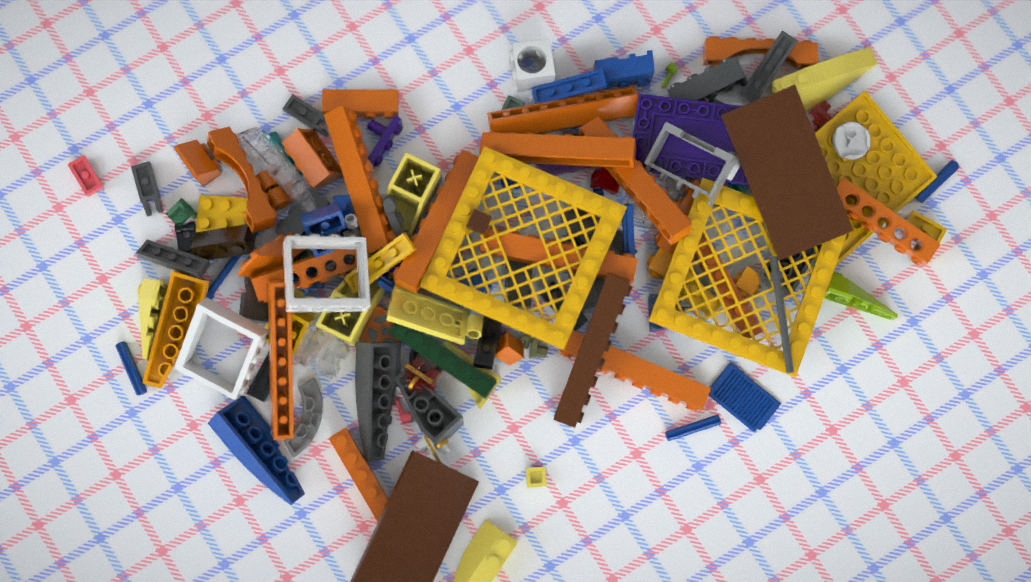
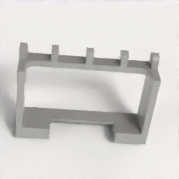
M665 122L644 162L646 164L644 170L649 173L651 168H654L661 172L659 180L662 182L666 176L677 180L678 182L675 187L677 190H680L683 184L695 190L692 195L695 199L699 193L710 197L707 205L711 207L737 158ZM669 134L726 161L710 193L654 165Z

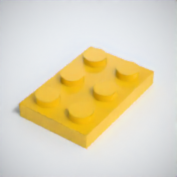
M199 195L195 232L247 224L244 217L248 199Z

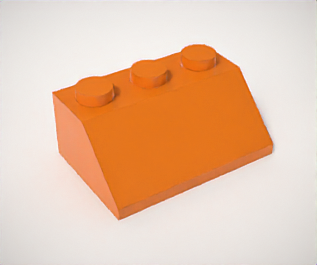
M297 128L281 142L285 147V153L292 157L295 167L306 177L305 181L310 187L323 188L343 177L341 167L315 130Z

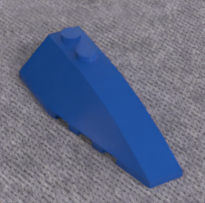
M241 396L219 410L207 424L231 453L273 493L289 505H292L305 495L295 473L291 472L287 465L289 462L286 456H282L278 448L280 446L278 441L273 439L270 433V426L245 396Z

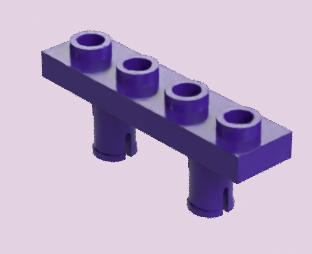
M396 115L388 126H384L374 119H371L367 125V129L380 136L379 141L368 156L373 170L375 167L380 166L383 161V154L391 149L393 145L392 140L403 129L402 119Z

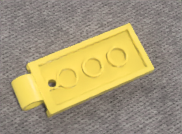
M396 285L392 289L386 320L460 345H464L465 336L471 339L481 337L483 327L482 316L477 314L469 316V310L420 293H412Z

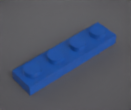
M600 68L531 89L534 103L537 104L576 97L608 88L605 70Z

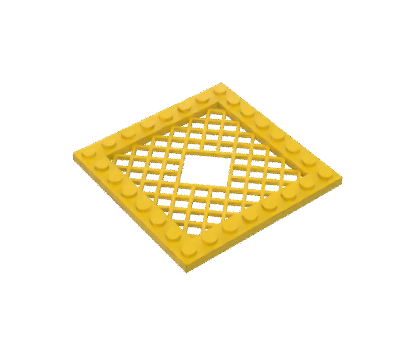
M484 146L420 283V287L564 350L627 206ZM494 173L500 175V176H497V177L492 178L493 175H494ZM503 178L506 188L496 191L492 182ZM506 178H508V179H510V180H512V181H515V182H517V183L514 184V185L508 186V183H507V181H506ZM489 184H490L493 193H490V194H487V195L484 196V194H485V192H486V190H487V188H488V186H489ZM520 186L523 195L513 199L510 190ZM524 186L535 191L526 194ZM508 191L511 200L500 203L497 194ZM541 193L552 197V199L544 201ZM538 194L541 203L531 206L528 197ZM495 196L498 205L487 208L484 199ZM525 199L529 208L518 211L515 202ZM481 201L485 208L481 212L490 215V211L499 208L503 217L494 221L491 220L489 226H492L495 235L484 238L480 234L482 240L471 243L468 234L475 231L468 230L466 225L473 210L478 209ZM556 201L559 211L549 214L546 204ZM559 201L571 206L562 209ZM512 203L515 213L505 216L502 207ZM543 206L546 216L536 219L533 209ZM577 208L589 214L580 217ZM574 209L577 218L567 222L563 212ZM530 211L533 220L523 224L520 214ZM561 214L564 223L554 227L551 217ZM517 216L520 225L510 229L507 219ZM595 216L600 218L599 223H597ZM592 217L595 226L585 229L581 220ZM548 219L551 228L541 232L538 222ZM505 221L508 230L497 234L494 224ZM579 221L582 231L572 234L569 225ZM535 223L548 258L512 272L499 237ZM566 226L569 236L559 239L556 230ZM595 230L591 241H589L587 232ZM553 231L556 241L546 244L543 235ZM584 234L587 243L577 247L574 237ZM466 235L469 245L460 248ZM496 238L500 248L489 251L486 242ZM571 239L574 248L564 252L561 242ZM483 243L487 252L476 256L473 247ZM558 244L561 253L551 257L548 247ZM587 247L583 258H581L579 250ZM471 248L474 257L463 261L460 252ZM501 251L504 261L494 264L491 254ZM576 251L579 261L569 265L566 255ZM457 253H458V256H459L461 262L458 263V264L452 265V264H453V261H454V259H455V257H456V255H457ZM488 256L492 265L481 269L478 259ZM563 256L566 266L556 270L553 260ZM476 261L479 270L468 274L465 264ZM550 261L553 271L543 275L540 265ZM506 264L509 273L499 277L496 267ZM579 265L575 276H573L571 268ZM463 266L466 275L455 279L452 269ZM537 266L540 276L530 280L527 270ZM493 268L497 278L486 282L483 272ZM568 269L571 279L561 282L558 272ZM449 271L452 276V279L447 277ZM524 271L527 281L517 284L514 275ZM480 273L484 283L473 287L470 277ZM555 274L558 284L548 287L545 277ZM511 276L514 286L504 289L501 280ZM467 278L470 287L467 286V285H465V284H462V283H460V282H458V281H461V280H464V279ZM542 279L545 289L535 292L532 282ZM498 281L502 291L491 294L488 285ZM571 283L566 294L563 285ZM529 284L532 294L522 297L519 287ZM485 286L488 295L476 289ZM560 287L563 297L553 300L550 290ZM516 289L519 299L509 302L506 292ZM547 292L550 302L540 305L537 295ZM503 294L506 302L494 297ZM534 297L537 307L527 310L524 300ZM564 300L558 312L555 303ZM521 302L524 310L512 305ZM552 305L555 315L545 318L541 308ZM539 310L542 318L531 314V312ZM556 318L554 323L549 322V320Z
M702 178L699 188L710 193L715 182ZM722 186L713 203L719 207L712 209V206L707 205L710 197L699 193L698 197L694 198L688 213V217L692 222L691 232L677 242L648 321L796 378L847 234L819 244L821 245L819 250L817 246H814L815 254L807 257L805 252L802 251L803 259L794 262L792 256L788 257L791 264L782 268L778 260L779 271H782V277L785 281L781 284L782 286L787 285L790 295L784 297V300L792 297L796 305L791 310H787L785 306L786 317L790 323L788 329L791 328L789 339L794 373L786 374L783 351L778 350V348L782 347V344L774 347L770 338L778 333L781 336L777 321L778 315L775 316L771 306L776 304V301L769 304L765 295L774 290L773 281H771L770 272L766 266L770 259L764 261L760 251L769 247L772 256L777 255L766 234L768 233L767 230L765 231L762 226L764 222L752 196ZM721 209L725 219L716 222L712 213ZM725 209L736 212L737 214H734L729 217ZM710 216L713 224L705 227L708 217ZM739 216L743 226L734 229L730 220ZM743 216L754 219L755 221H752L747 224ZM727 221L731 231L722 234L718 225ZM757 223L761 233L752 236L748 226ZM715 227L719 236L710 240L706 230ZM745 228L749 238L740 241L736 232ZM703 233L706 242L699 244L700 238ZM733 233L737 243L728 247L724 237ZM763 235L767 245L758 249L754 239ZM721 239L724 249L715 252L712 242ZM751 240L755 250L746 254L742 244ZM708 244L712 254L703 258L699 248ZM739 246L743 256L733 259L730 249ZM726 251L730 261L721 265L717 255ZM697 252L700 259L692 262L694 254ZM757 253L772 288L739 302L723 267ZM714 257L718 266L709 270L705 260ZM816 257L814 266L812 268L809 259ZM805 261L809 271L800 275L796 265ZM702 262L706 272L696 275L692 266ZM793 267L797 277L788 280L784 270ZM690 269L693 277L685 280ZM720 269L724 279L714 282L711 272ZM810 274L807 285H805L802 277ZM708 275L711 284L702 288L698 278ZM799 279L803 289L794 293L790 283ZM695 280L699 290L690 293L686 283ZM726 282L729 292L720 295L716 285ZM683 287L687 295L678 298ZM713 287L717 297L708 300L704 290ZM701 292L705 302L695 306L691 296ZM804 292L799 304L795 295ZM731 294L735 304L726 308L722 297ZM762 295L766 305L757 309L753 299ZM688 298L692 308L683 311L679 301ZM719 299L723 309L714 313L710 303ZM749 301L754 311L744 314L740 305ZM675 305H677L679 311L674 309ZM707 305L711 315L701 319L697 308ZM737 306L741 317L732 320L728 310ZM768 308L772 318L763 322L759 311ZM694 310L697 318L690 316L686 313ZM797 310L795 319L792 321L789 313ZM725 312L729 322L719 325L716 315ZM755 313L759 324L750 327L746 317ZM712 317L715 325L708 323L704 320H707ZM743 319L747 329L738 333L734 322ZM774 321L777 331L768 334L764 324ZM731 325L734 332L726 330L723 327ZM761 326L765 336L756 340L752 329ZM749 331V334L752 339L744 337L741 334ZM767 338L770 346L762 344L760 341Z

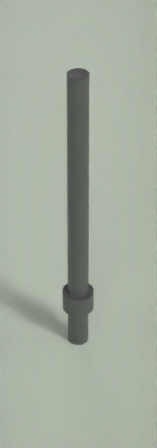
M773 256L770 257L772 271L770 278L774 285L786 374L794 373L781 284L783 277L782 271H779L778 257Z

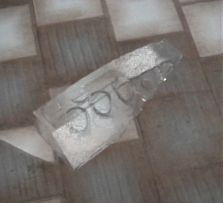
M255 126L237 135L241 148L306 213L318 209L305 182L292 163L282 153L284 151L278 143L273 144L269 140L271 137L264 129L260 131Z

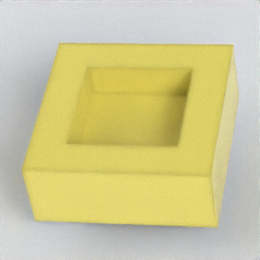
M545 466L525 468L527 488L547 486Z

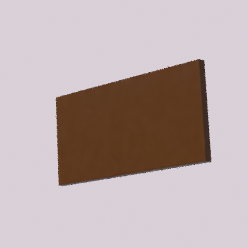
M796 85L720 115L778 260L785 259L854 231Z
M411 450L350 582H433L479 481Z

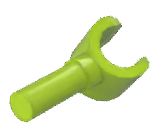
M670 62L665 68L668 75L661 85L664 89L670 78L677 72V66L673 62Z

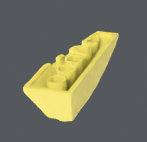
M871 47L817 63L773 80L769 90L773 94L796 85L807 112L819 107L837 92L876 66L878 62Z
M485 519L463 552L453 582H492L516 547L518 541Z

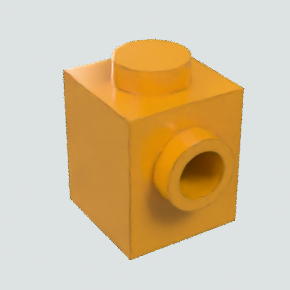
M659 248L655 255L651 254L646 262L649 265L646 269L649 271L648 274L655 279L660 278L663 280L673 255L662 248Z
M748 266L743 269L742 273L738 272L733 279L743 298H749L752 294L756 295L761 288L759 285L761 280L757 277L759 273Z

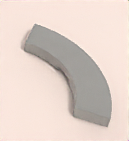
M315 377L298 387L303 403L302 418L294 431V438L284 440L293 458L308 447L316 436L321 424L323 398Z

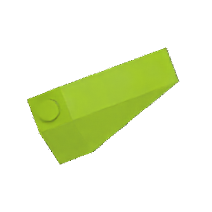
M833 272L824 299L891 321L898 318L896 312L850 279L843 277V274Z

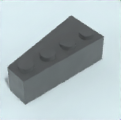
M727 57L721 61V64L717 66L711 65L705 68L704 72L699 75L695 73L687 77V80L682 83L676 82L672 84L667 91L672 98L697 101L705 99V101H708L710 98H716L721 91L723 93L733 91V88L738 84L741 87L745 86L747 80L737 57Z

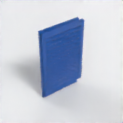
M731 362L710 386L711 392L708 395L752 432H756V429L761 430L782 404Z

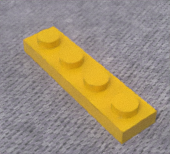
M402 233L367 260L369 285L416 250L406 233ZM356 268L344 277L353 294L359 293L358 272Z

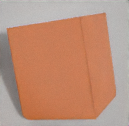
M505 333L500 336L496 357L509 366L524 358L523 342L511 333Z

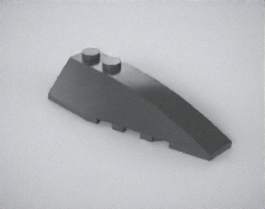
M356 342V407L365 461L367 462L384 459L389 436L387 429L392 422V416H390L392 405H395L397 399L394 396L398 386L394 378L400 374L401 342Z

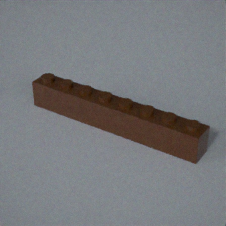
M608 272L553 420L573 428L576 427L577 423L581 424L584 412H581L584 405L588 406L591 395L588 394L590 387L594 388L598 377L595 374L597 369H602L605 361L602 358L604 351H609L612 343L609 337L611 333L615 334L619 324L616 322L617 316H622L626 306L623 304L625 296L629 297L633 287L630 285L629 279Z

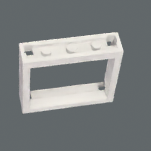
M319 234L286 236L283 242L286 312H366L369 309L370 292L366 237H355V235L340 237V235L336 234L329 235L328 237H321ZM291 248L356 249L359 298H294Z
M205 298L196 307L174 368L225 396L237 400L241 395L244 396L249 388L247 383L255 373L253 368L262 356L260 351L267 343L266 336L269 330L219 303ZM208 315L253 339L236 384L191 361Z

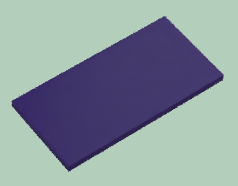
M639 94L632 137L635 138L636 142L635 159L639 160L645 169L646 164L644 162L665 122L714 147H718L726 152H735L720 115L742 106ZM669 134L654 165L676 176L696 179L705 178L716 181L726 161ZM741 165L732 181L726 179V183L748 185ZM654 168L650 170L651 173L661 174V172Z

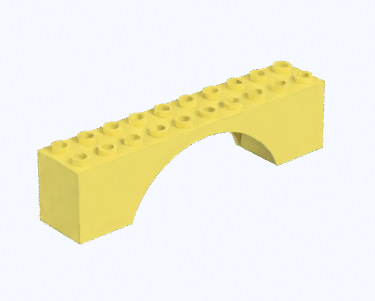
M405 152L388 185L386 196L387 194L394 196L397 201V213L401 212L404 219L403 227L405 230L408 229L412 239L442 182L440 168ZM393 272L388 273L385 277L392 279ZM344 279L333 290L330 298H359V293L353 294ZM376 279L369 285L370 307L366 312H322L316 326L322 332L356 348V342L360 341L359 339L386 290L377 285L378 279Z

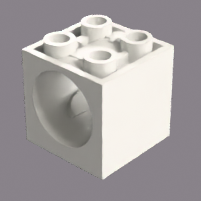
M550 39L512 44V50L509 51L510 68H512V84L517 87V92L532 90L531 88L555 81ZM534 58L539 60L544 68L537 73H527L519 67V64L525 59Z

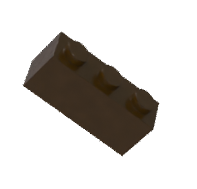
M248 224L196 232L190 248L195 256L207 260L251 254L256 237L251 232Z

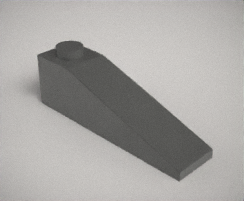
M255 244L253 246L252 252L258 248ZM245 277L246 292L241 294L239 315L256 324H266L268 322V302L258 301L251 278Z

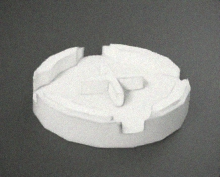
M847 122L835 129L832 135V146L841 158L855 160L867 152L870 147L871 138L867 129L863 128L861 124Z

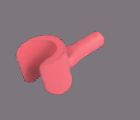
M397 398L395 404L399 410L402 423H411V413H404V409Z

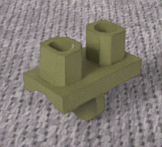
M527 334L519 336V340L524 341L523 349H528L529 343H532L529 359L535 360V357L546 358L548 347L538 345L539 339L532 338Z

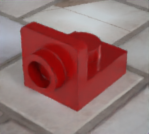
M605 167L592 173L590 188L595 189L599 187L612 195L618 194L620 185Z

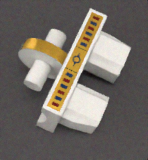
M423 434V438L416 443L418 449L423 452L429 448L432 454L429 458L441 464L449 462L446 453L450 452L447 444L451 442L450 439L434 444Z

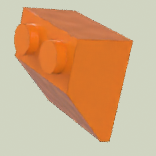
M196 139L173 147L193 177L203 187L221 175L219 171L221 166L215 158H210L208 155L210 150L205 143L200 144Z

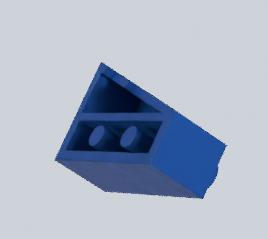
M648 50L647 55L636 56L635 53L629 54V58L618 59V56L595 60L593 70L603 68L606 74L608 88L601 90H607L615 86L619 88L629 87L630 85L644 87L651 84L655 73L653 50Z

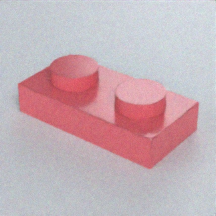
M85 155L67 164L87 197L105 188Z

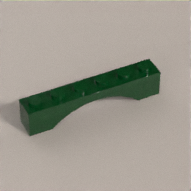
M394 323L388 331L391 336L440 367L485 400L497 384L489 376L424 332Z

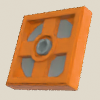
M377 305L359 340L363 342H400L388 333L394 322L386 320L388 311Z

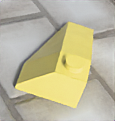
M143 279L137 291L139 295L142 358L145 360L149 359L168 287L167 284L160 280Z

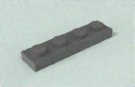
M782 30L739 95L750 102L759 100L798 40Z
M148 239L136 252L138 258L199 279L211 266L207 259Z

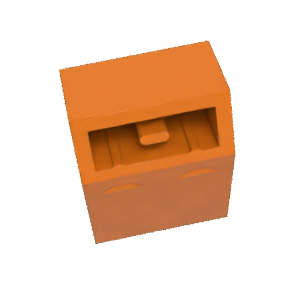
M292 232L285 236L280 234L273 243L269 241L261 250L259 248L255 249L250 254L251 258L245 260L240 265L242 269L237 275L250 277L284 265L283 242L286 236L295 235ZM291 248L292 262L296 261L306 249Z

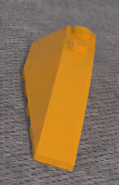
M178 271L171 272L142 381L143 384L157 388L163 387L178 359L198 303L206 298L210 281Z

